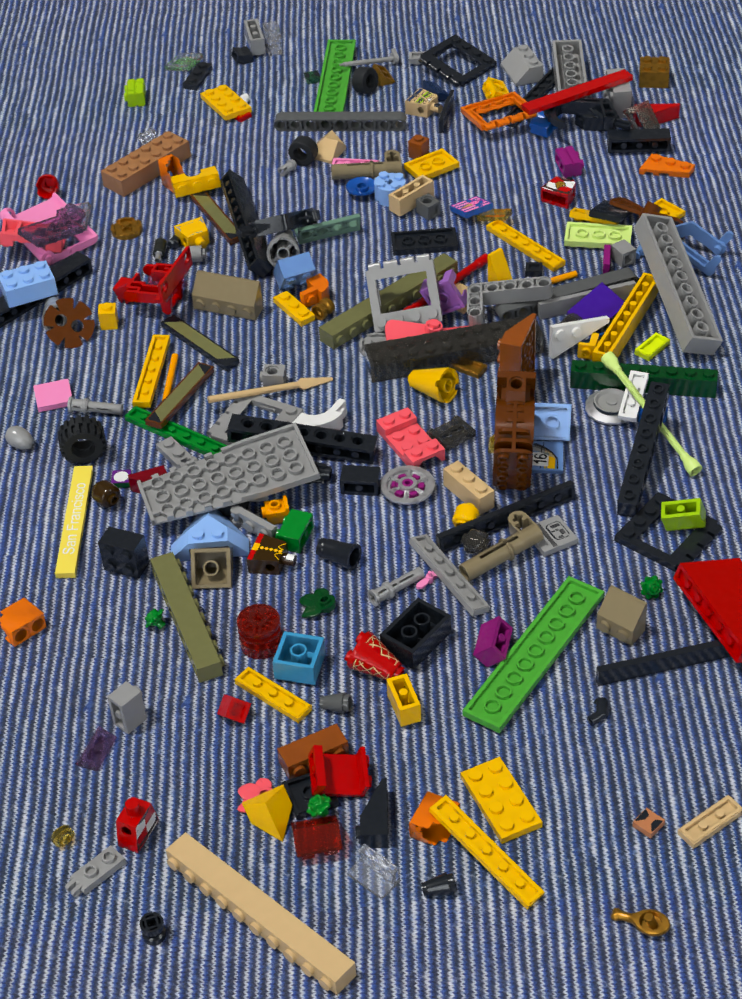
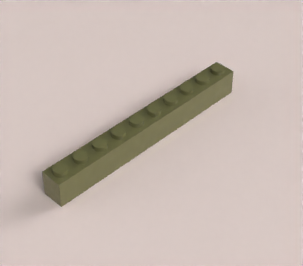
M445 253L433 259L437 281L442 280L445 272L453 269L456 274L458 273V261ZM426 271L408 274L379 291L382 305L380 306L381 313L399 311L422 297L419 291L423 280L427 279ZM370 298L365 299L320 326V341L334 350L374 326Z

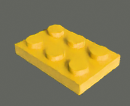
M443 148L404 163V169L415 178L424 175L431 179L459 167V161Z

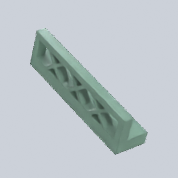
M358 213L294 229V234L300 245L360 230L361 216Z

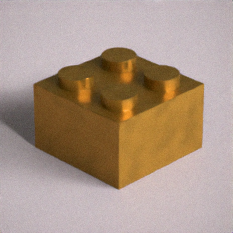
M640 57L639 88H668L670 57Z

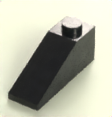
M382 778L360 815V825H356V839H360L361 849L389 848L387 778Z

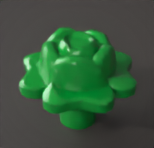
M656 575L652 577L646 576L645 582L643 581L640 584L642 588L641 594L645 595L646 599L658 598L659 593L663 592L662 580L658 579Z
M154 608L145 617L147 622L145 627L157 626L161 629L166 624L162 620L164 609L157 611Z
M316 794L310 798L306 812L311 814L313 818L317 815L326 817L329 814L328 808L330 807L331 798L325 794Z

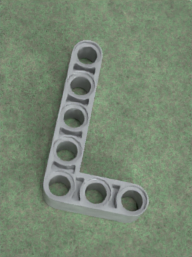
M547 276L481 282L469 285L467 288V315L470 328L480 329L484 326L485 305L551 298L553 296L551 279Z

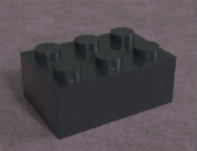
M418 597L380 634V641L402 664L414 670L452 632L451 615Z

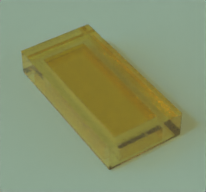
M512 208L491 209L476 215L477 221L507 220L513 213Z

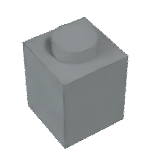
M623 239L611 244L610 258L621 268L635 263L636 248Z

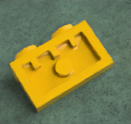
M488 77L482 86L487 99L509 93L504 81Z

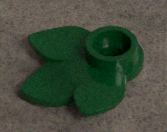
M318 588L314 594H305L299 599V603L306 607L301 615L302 618H314L321 613H330L336 607L335 597L330 595L329 591L325 588Z

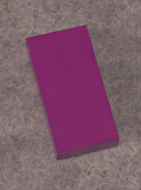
M608 244L604 246L603 274L610 272L611 245Z

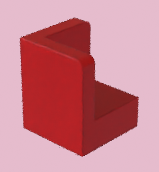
M224 694L217 714L244 724L251 703Z

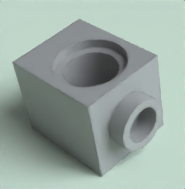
M265 364L263 371H260V382H263V387L284 384L287 381L286 365Z

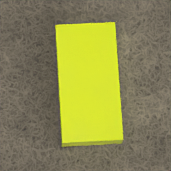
M654 333L635 349L634 354L650 361L670 344V339Z

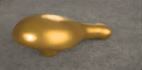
M614 908L611 914L612 920H622L631 923L647 936H662L670 929V921L667 916L654 909L628 913L619 908Z

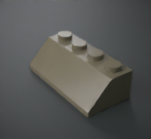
M201 270L197 271L192 292L194 309L251 320L257 319L263 310L260 281Z

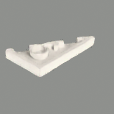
M601 316L550 325L549 357L551 359L556 358L608 324L610 318L608 316Z

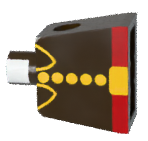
M259 533L247 557L248 573L279 575L284 565L295 566L297 556L289 554L286 541Z

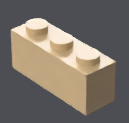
M421 175L388 194L389 211L401 217L416 208L417 198L428 193L434 197V180Z
M456 461L443 468L444 486L464 503L473 504L479 510L480 515L494 508V490L461 462Z

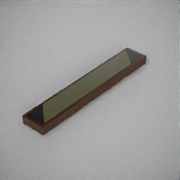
M206 191L190 195V199L230 245L239 242L234 223Z
M198 362L145 419V424L162 429L214 372V366Z

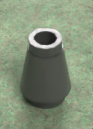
M346 692L320 697L321 709L344 714L352 710V696Z

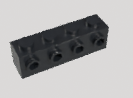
M669 128L630 129L629 131L625 129L607 130L608 153L670 152L671 135Z

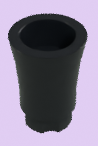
M321 538L316 547L317 555L350 571L357 567L361 559L362 549L359 544Z

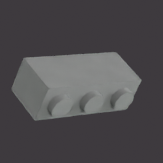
M258 19L244 20L245 36L252 56L266 54L264 36Z

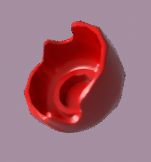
M52 174L42 175L36 183L37 194L43 199H50L52 193L55 192L57 194L59 192V182Z

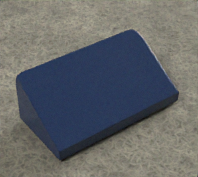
M423 80V89L436 94L438 102L447 99L449 93L438 84Z

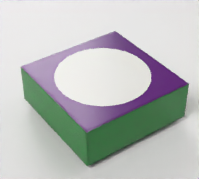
M114 470L111 483L118 488L130 487L128 475L132 474V471Z

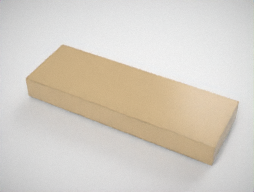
M727 795L679 828L677 834L694 849L742 815V807L732 797Z

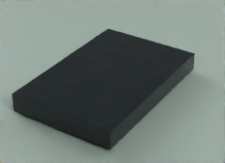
M604 200L589 212L590 217L615 223L622 222L632 214L630 211L609 204L608 200Z

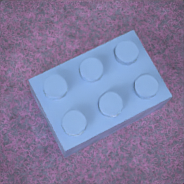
M46 260L20 266L12 270H5L0 273L1 291L9 308L58 295L55 278Z

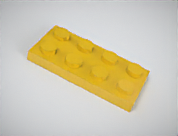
M219 85L217 88L207 89L205 92L200 93L201 99L225 121L236 118L238 115L242 116L247 112H252L251 106L227 85Z
M500 757L460 772L461 780L501 844L542 827V820Z

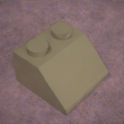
M233 547L190 549L192 589L232 587Z
M611 585L597 613L596 628L632 646L645 631L647 602Z

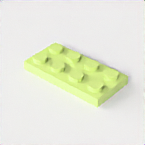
M567 222L564 246L604 249L605 244L611 245L623 239L631 244L632 225Z

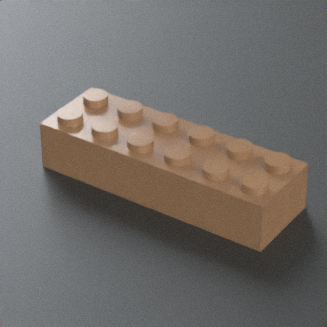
M170 131L164 132L159 137L101 170L103 186L123 197L127 196L160 176L158 159L172 154L181 163L191 157L189 141Z

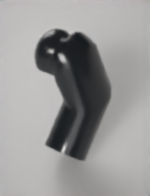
M598 697L594 701L596 712L587 717L589 724L592 726L601 722L609 715V702L605 697Z

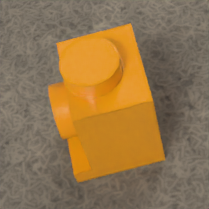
M286 495L282 496V499L264 501V507H261L262 518H266L273 525L283 523L284 517L289 513Z

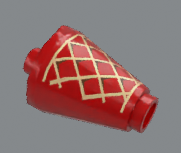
M361 631L355 640L356 646L353 650L350 649L344 658L347 662V667L384 680L402 675L405 671L402 663L370 631L366 633Z

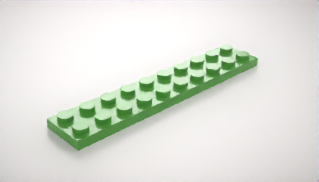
M328 40L314 112H344L352 66L343 67L339 66V64L354 60L356 40Z
M568 576L507 653L506 659L499 663L462 710V715L500 733L604 598L605 591Z

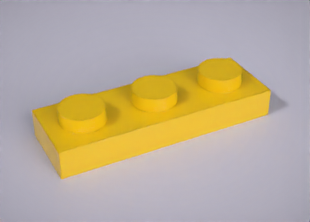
M574 207L570 210L569 217L574 218L575 221L586 220L589 223L619 224L590 217V210Z
M288 291L273 297V302L301 327L315 321V314Z

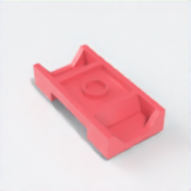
M3 218L0 245L9 247L13 246L15 241L19 243L27 242L34 243L35 245H45V251L50 250L53 253H61L67 240L68 226Z
M408 407L376 420L377 432L406 465L420 467L423 461L435 456L441 461L445 460V448L436 438L431 439L417 423V417Z

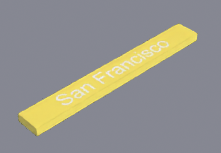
M74 466L55 570L56 578H76L93 476V466Z

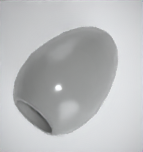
M11 426L7 429L5 439L12 447L28 450L34 446L32 435L23 427Z

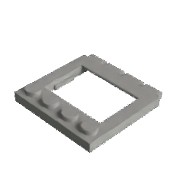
M429 253L417 255L418 262H415L414 256L400 258L401 265H398L397 259L383 261L384 268H381L380 262L368 264L369 271H365L375 333L385 332V325L389 320L425 324L431 319L443 321L434 260L430 259ZM426 271L431 305L381 313L380 306L382 305L376 280Z
M260 395L238 398L230 404L206 434L223 444H232V442H227V433H225L232 413L240 415L249 404L269 412L279 413L275 420L291 423L304 411L302 408Z

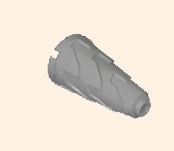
M292 230L276 233L267 247L268 261L274 267L277 260L300 254V249Z

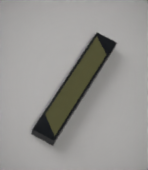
M173 314L161 321V327L225 371L240 363L238 357Z

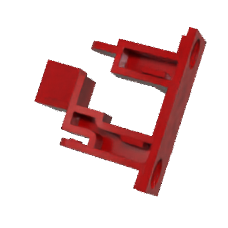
M190 246L185 247L173 264L156 263L155 265L146 264L143 267L144 273L152 276V281H160L157 285H150L141 281L140 273H136L133 278L121 277L113 287L118 300L121 303L125 300L126 304L128 302L157 303L161 305L164 314L170 315L174 305L183 297V280L193 265Z

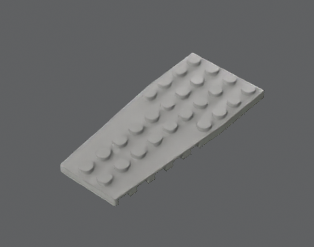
M295 422L220 448L221 452L214 455L212 452L204 454V459L196 462L193 459L189 460L186 466L178 469L176 466L169 468L170 472L160 476L158 473L151 475L152 479L142 483L138 480L137 484L151 523L155 526L266 497L320 479V474Z

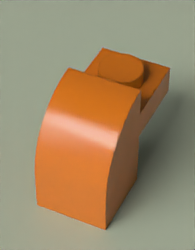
M322 274L306 279L307 289L300 292V301L305 307L308 308L319 303L324 297L330 298L329 283Z

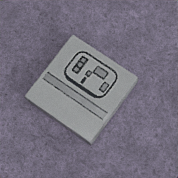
M559 515L536 523L541 529L544 539L534 546L543 557L578 544V538Z

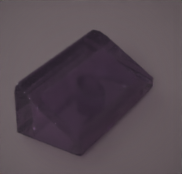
M98 726L75 765L98 771L117 737Z

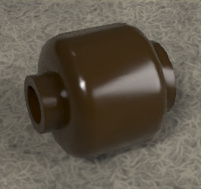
M102 480L93 486L92 498L102 507L110 508L118 503L120 490L110 481Z

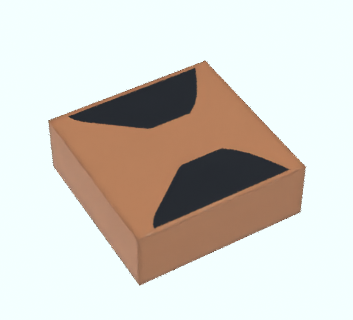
M646 808L633 821L632 827L651 839L665 825V819Z

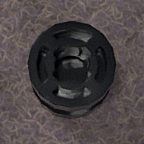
M149 912L141 918L140 929L145 943L152 946L162 943L166 938V929L162 916L156 912Z

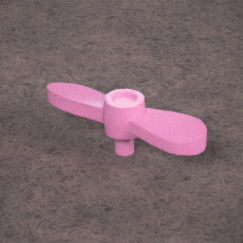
M428 571L426 577L416 584V589H423L428 584H432L438 576L433 571Z

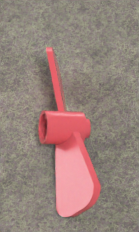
M437 319L428 320L425 324L389 320L385 325V337L391 347H399L423 341L427 346L435 347L440 344L441 334H480L482 329H472L470 326L442 328V323Z

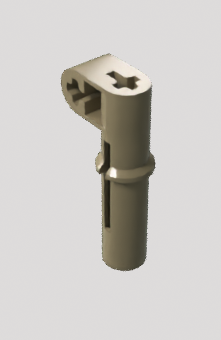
M387 150L384 153V162H373L370 160L367 163L331 164L332 180L353 179L356 177L374 179L382 171L402 173L400 153L396 150Z
M523 511L512 512L508 516L509 533L511 536L506 539H499L497 544L459 565L460 573L470 582L507 560L512 561L517 554L544 539L539 526Z

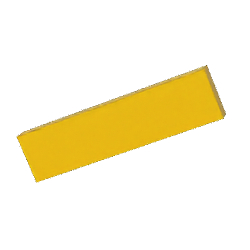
M249 666L234 679L236 685L297 723L301 722L312 711V705Z

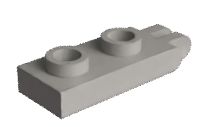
M110 845L70 876V881L65 885V889L69 892L71 891L73 897L79 896L82 892L87 894L126 864V860Z

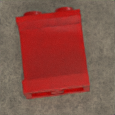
M313 745L308 754L312 796L325 794L326 796L364 797L372 785L371 775H368L369 756L366 755L365 747L361 746L356 755L323 754L322 745Z

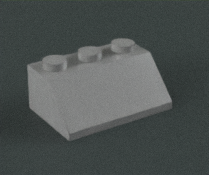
M528 45L514 47L501 62V67L515 86L539 82L543 78V64Z

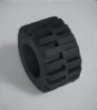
M77 415L76 418L71 417L69 421L65 420L63 422L64 425H60L58 441L61 455L65 457V460H71L73 464L79 463V465H83V463L95 462L98 460V457L103 456V452L106 451L105 433L101 422L96 421V418H89L88 415L84 417Z

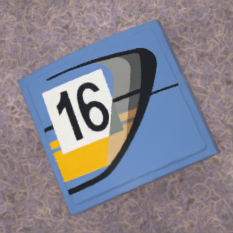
M533 441L532 473L563 474V442Z

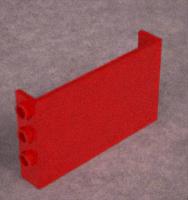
M732 558L680 563L673 577L674 581L736 663H742L741 559Z

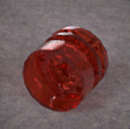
M254 604L243 609L237 617V628L242 652L253 659H267L274 656L282 638L279 613L275 608L266 604Z

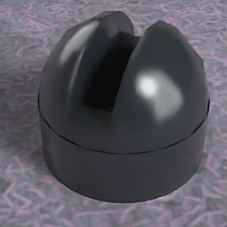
M173 235L167 245L177 249L181 246V240L178 236Z

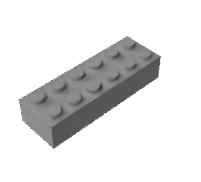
M581 39L552 40V62L556 92L587 82Z

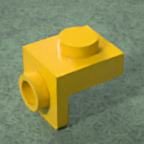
M592 333L589 343H578V358L592 360L593 350L600 341L599 333Z

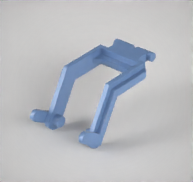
M694 221L675 225L680 238L691 235L713 251L715 256L709 261L682 241L691 264L707 276L713 275L722 260L719 255L725 252L726 244L734 236L733 232L727 231L718 240ZM640 244L636 250V259L644 255Z

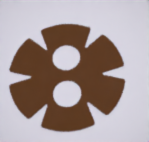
M73 298L57 300L56 304L59 310L50 305L44 315V326L54 327L46 332L47 336L56 345H59L65 338V348L82 346L79 335L88 341L94 332L95 320H84L92 315L90 308L82 301H79L76 307L73 308ZM63 314L66 316L67 323L64 326H58L55 323L57 315ZM74 320H80L83 323V329L80 332L72 329L71 324Z

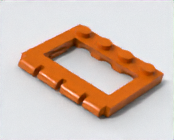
M515 91L460 107L461 113L481 131L496 129V127L509 125L510 122L513 124L523 121L524 118L530 119L537 115V113L528 115L522 110L523 112L516 115L489 121V123L479 115L486 114L494 109H502L505 106L516 105L521 109V104L527 101Z

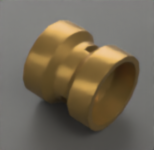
M324 297L311 308V312L315 314L316 319L323 320L335 310V305L332 300Z

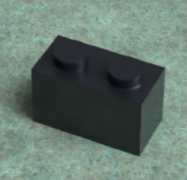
M343 465L340 476L341 494L378 496L381 482L380 467Z

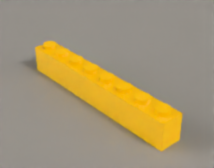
M643 272L593 350L592 361H601L602 356L610 351L617 358L619 357L659 293L652 274Z

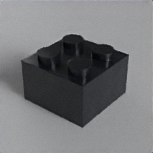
M108 527L98 542L103 567L106 571L139 579L150 563L145 537L142 534Z

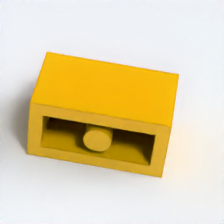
M407 673L386 679L387 696L400 726L403 727L420 722L421 705Z

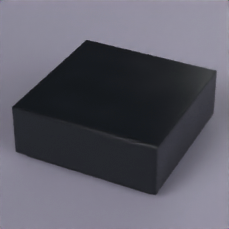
M526 262L525 277H542L543 263Z

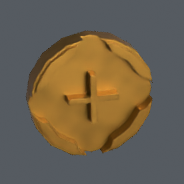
M132 217L120 218L116 220L115 224L111 225V234L119 240L134 239L143 231L141 221L134 220Z

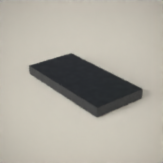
M455 227L391 232L393 256L458 251Z

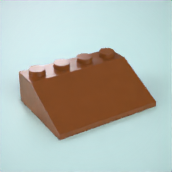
M532 313L505 331L502 339L499 338L497 349L500 350L497 358V363L500 364L499 371H535L536 313Z

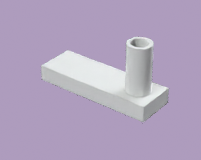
M631 370L628 379L644 397L649 373ZM626 387L618 420L637 422L641 405Z

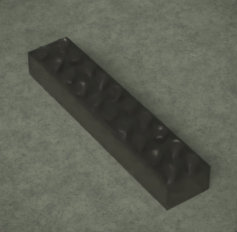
M528 316L365 344V362L371 381L374 383L408 377L413 370L444 367L453 369L457 364L467 366L472 365L474 361L481 363L497 361L500 350L497 349L499 338L502 339L505 331ZM536 319V354L544 353V335Z

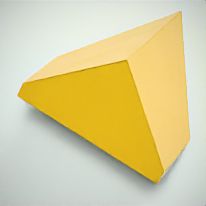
M284 784L242 802L251 824L283 842L292 809V802Z

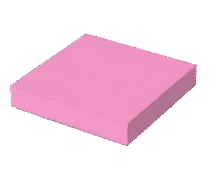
M68 379L33 386L38 412L67 407L68 399L72 396Z

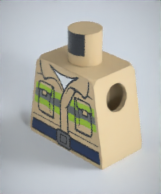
M419 88L405 100V113L409 115L428 118L434 112L441 113L443 108L441 104H438V96L422 88Z

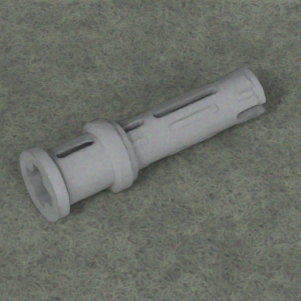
M70 396L67 410L68 412L79 411L83 412V414L97 412L122 415L123 404L90 401L88 398L74 399V397Z
M416 567V569L390 583L383 582L375 590L370 589L367 592L370 602L377 607L382 601L392 599L396 592L425 577L424 572L420 567Z

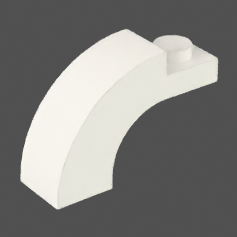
M339 398L328 411L322 414L308 415L301 413L292 423L296 422L297 424L341 430L343 428V419L347 415L346 400Z

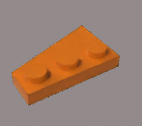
M651 154L640 167L639 174L645 175V172H652L653 175L659 176V174L665 173L670 177L689 178L695 170V164L660 156L659 154Z

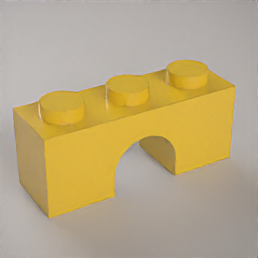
M215 166L200 169V174L196 176H186L185 173L171 176L173 192L176 198L221 187L219 173Z

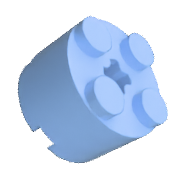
M386 171L379 173V176L374 180L375 200H378L380 205L389 206L388 194L406 185L404 175L402 173H388Z

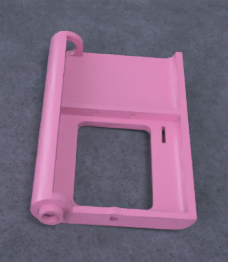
M55 192L52 193L50 199L18 214H15L11 208H4L0 212L2 222L3 218L68 226L67 230L79 242L62 250L61 253L57 252L54 254L50 250L45 251L44 245L23 243L39 261L46 260L49 266L77 251L79 252L92 246L98 240V235Z

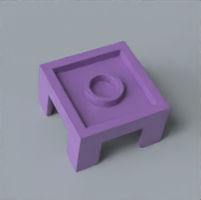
M453 269L446 271L443 279L437 281L442 315L464 308L467 304V290L464 289L461 295L454 284L456 273ZM424 279L419 292L427 304L431 305L427 279Z

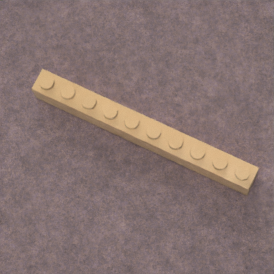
M185 832L166 849L167 864L172 870H178L189 883L196 884L205 896L210 895L215 899L220 908L229 910L238 922H244L248 925L252 933L266 939L271 948L280 950L289 962H295L299 965L304 974L308 977L313 976L318 980L323 989L326 991L330 990L335 995H338L356 977V966L353 960Z

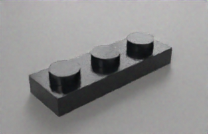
M198 62L184 81L183 89L197 90L212 70V64Z

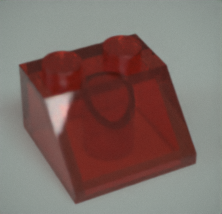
M336 815L291 822L297 857L311 859L318 853H324V855L328 856L337 854L338 850L343 849L339 822Z

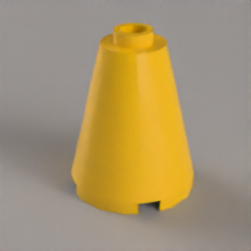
M450 367L413 370L409 374L408 382L410 387L441 403H449L457 394L455 387L456 384H459V377L456 370Z

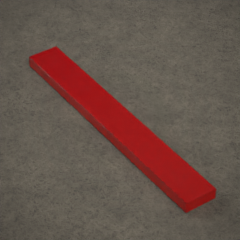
M624 69L521 104V109L528 115H532L632 81L633 75Z

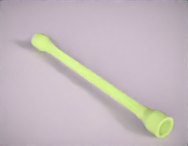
M611 351L605 353L601 358V362L619 377L641 407L644 408L646 400L624 374L619 365L618 358ZM662 422L660 432L679 454L687 473L690 476L700 473L703 468L697 459L691 457L688 452H685Z

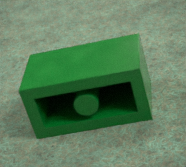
M291 509L288 515L284 517L283 524L277 530L275 538L286 541L288 551L301 553L314 528L313 513Z

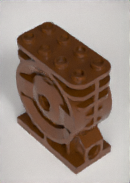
M499 370L497 372L492 484L499 490L516 489L518 491H525L531 486L536 372Z

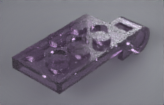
M69 203L64 208L57 210L55 217L18 228V235L36 247H44L50 243H56L59 240L83 233L84 227L80 223L85 219L86 213L75 204Z

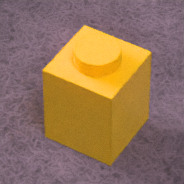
M116 302L99 304L98 317L101 330L118 329L119 318Z

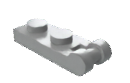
M172 436L156 444L157 450L177 469L186 466L189 460L198 461L195 456L188 453Z
M233 506L230 509L231 516L233 517L232 523L236 527H242L257 536L261 533L275 538L277 527L240 506Z

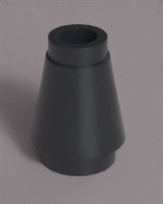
M445 872L421 883L424 897L452 895V892L457 891L453 873L447 874Z

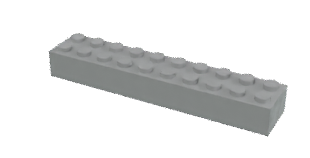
M642 213L634 229L682 352L714 355L723 340L673 218Z

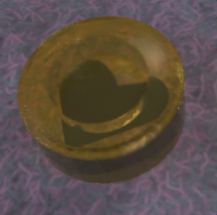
M63 825L53 832L51 841L56 847H63L71 842L74 837V831L69 825Z

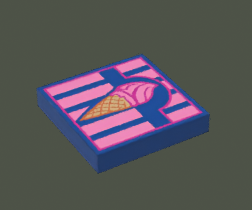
M478 196L450 205V211L466 219L493 209L492 202Z

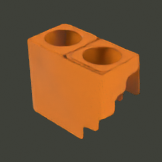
M169 154L158 159L162 185L174 193L171 177L167 171H171L173 176L183 174L184 172L180 165V160L174 155Z
M22 598L0 611L3 614L0 617L1 629L7 635L5 639L14 647L46 628L44 613L26 598Z
M427 791L409 822V835L411 838L432 845H437L439 841L444 843L448 841L451 833L429 812L430 807L439 801L442 796ZM453 801L460 808V803Z

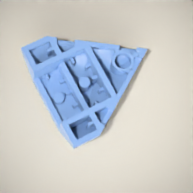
M216 509L199 514L171 545V552H173L176 559L188 561L191 560L190 549L228 546L233 547V557L248 556L249 539Z

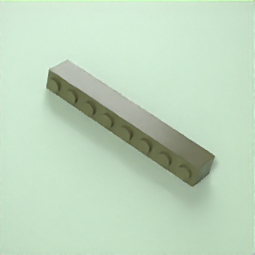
M173 552L150 558L153 575L199 683L223 676L222 667L225 666L221 654H217L218 646L215 640H211L212 633L210 627L205 626L206 620L203 612L199 613L198 611L200 610L198 600L192 597L194 596L191 585H187L188 579L185 571L181 572L182 565L180 559H176Z

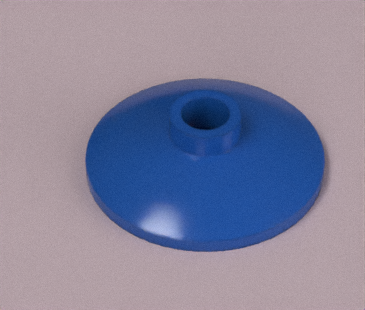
M369 177L353 178L346 184V190L355 196L370 195L374 193V179Z

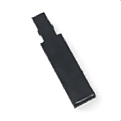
M450 90L438 119L439 133L441 134L444 133L451 112L454 90Z

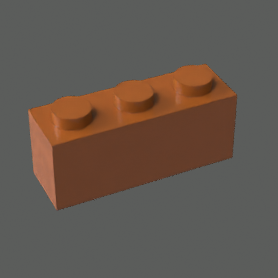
M337 724L277 748L279 763L288 779L310 772L308 754L313 745H322L323 754H349L348 741Z

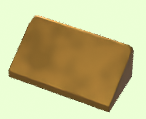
M373 64L372 68L378 73V86L395 83L394 78L386 67Z

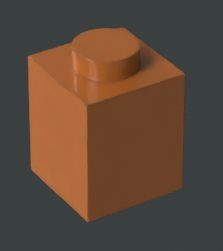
M416 134L408 141V154L410 158L416 159L430 153L429 138Z

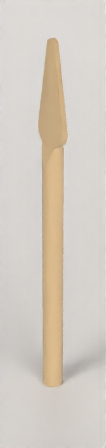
M300 378L296 382L207 396L208 403L297 388L306 390L331 382L333 378Z

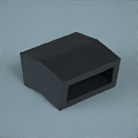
M247 46L233 47L231 56L236 63L246 64L253 62L252 53Z

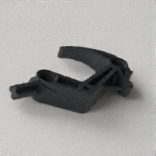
M582 97L543 111L548 122L563 130L565 129V121L557 117L562 113L595 116L601 120L605 130H615L618 127L629 131L632 126L630 121L620 119L612 103L606 98Z
M310 208L251 221L248 226L237 228L236 235L239 238L249 235L252 238L317 224V221L321 219L320 211Z

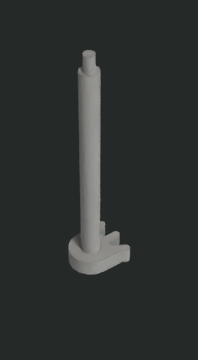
M391 49L390 57L340 63L339 66L349 67L390 61L392 64H398L399 56L396 49Z

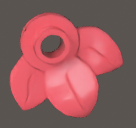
M259 778L256 784L247 783L238 789V794L244 799L242 801L244 802L273 789L272 783L269 779ZM241 803L237 810L239 812L246 813Z

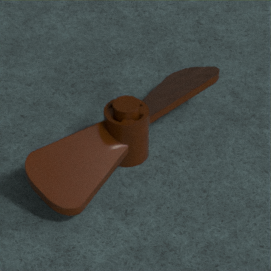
M623 197L612 198L609 201V204L640 215L639 218L642 213L669 216L660 213L662 208L647 201L644 208ZM672 217L675 225L684 223L679 218Z

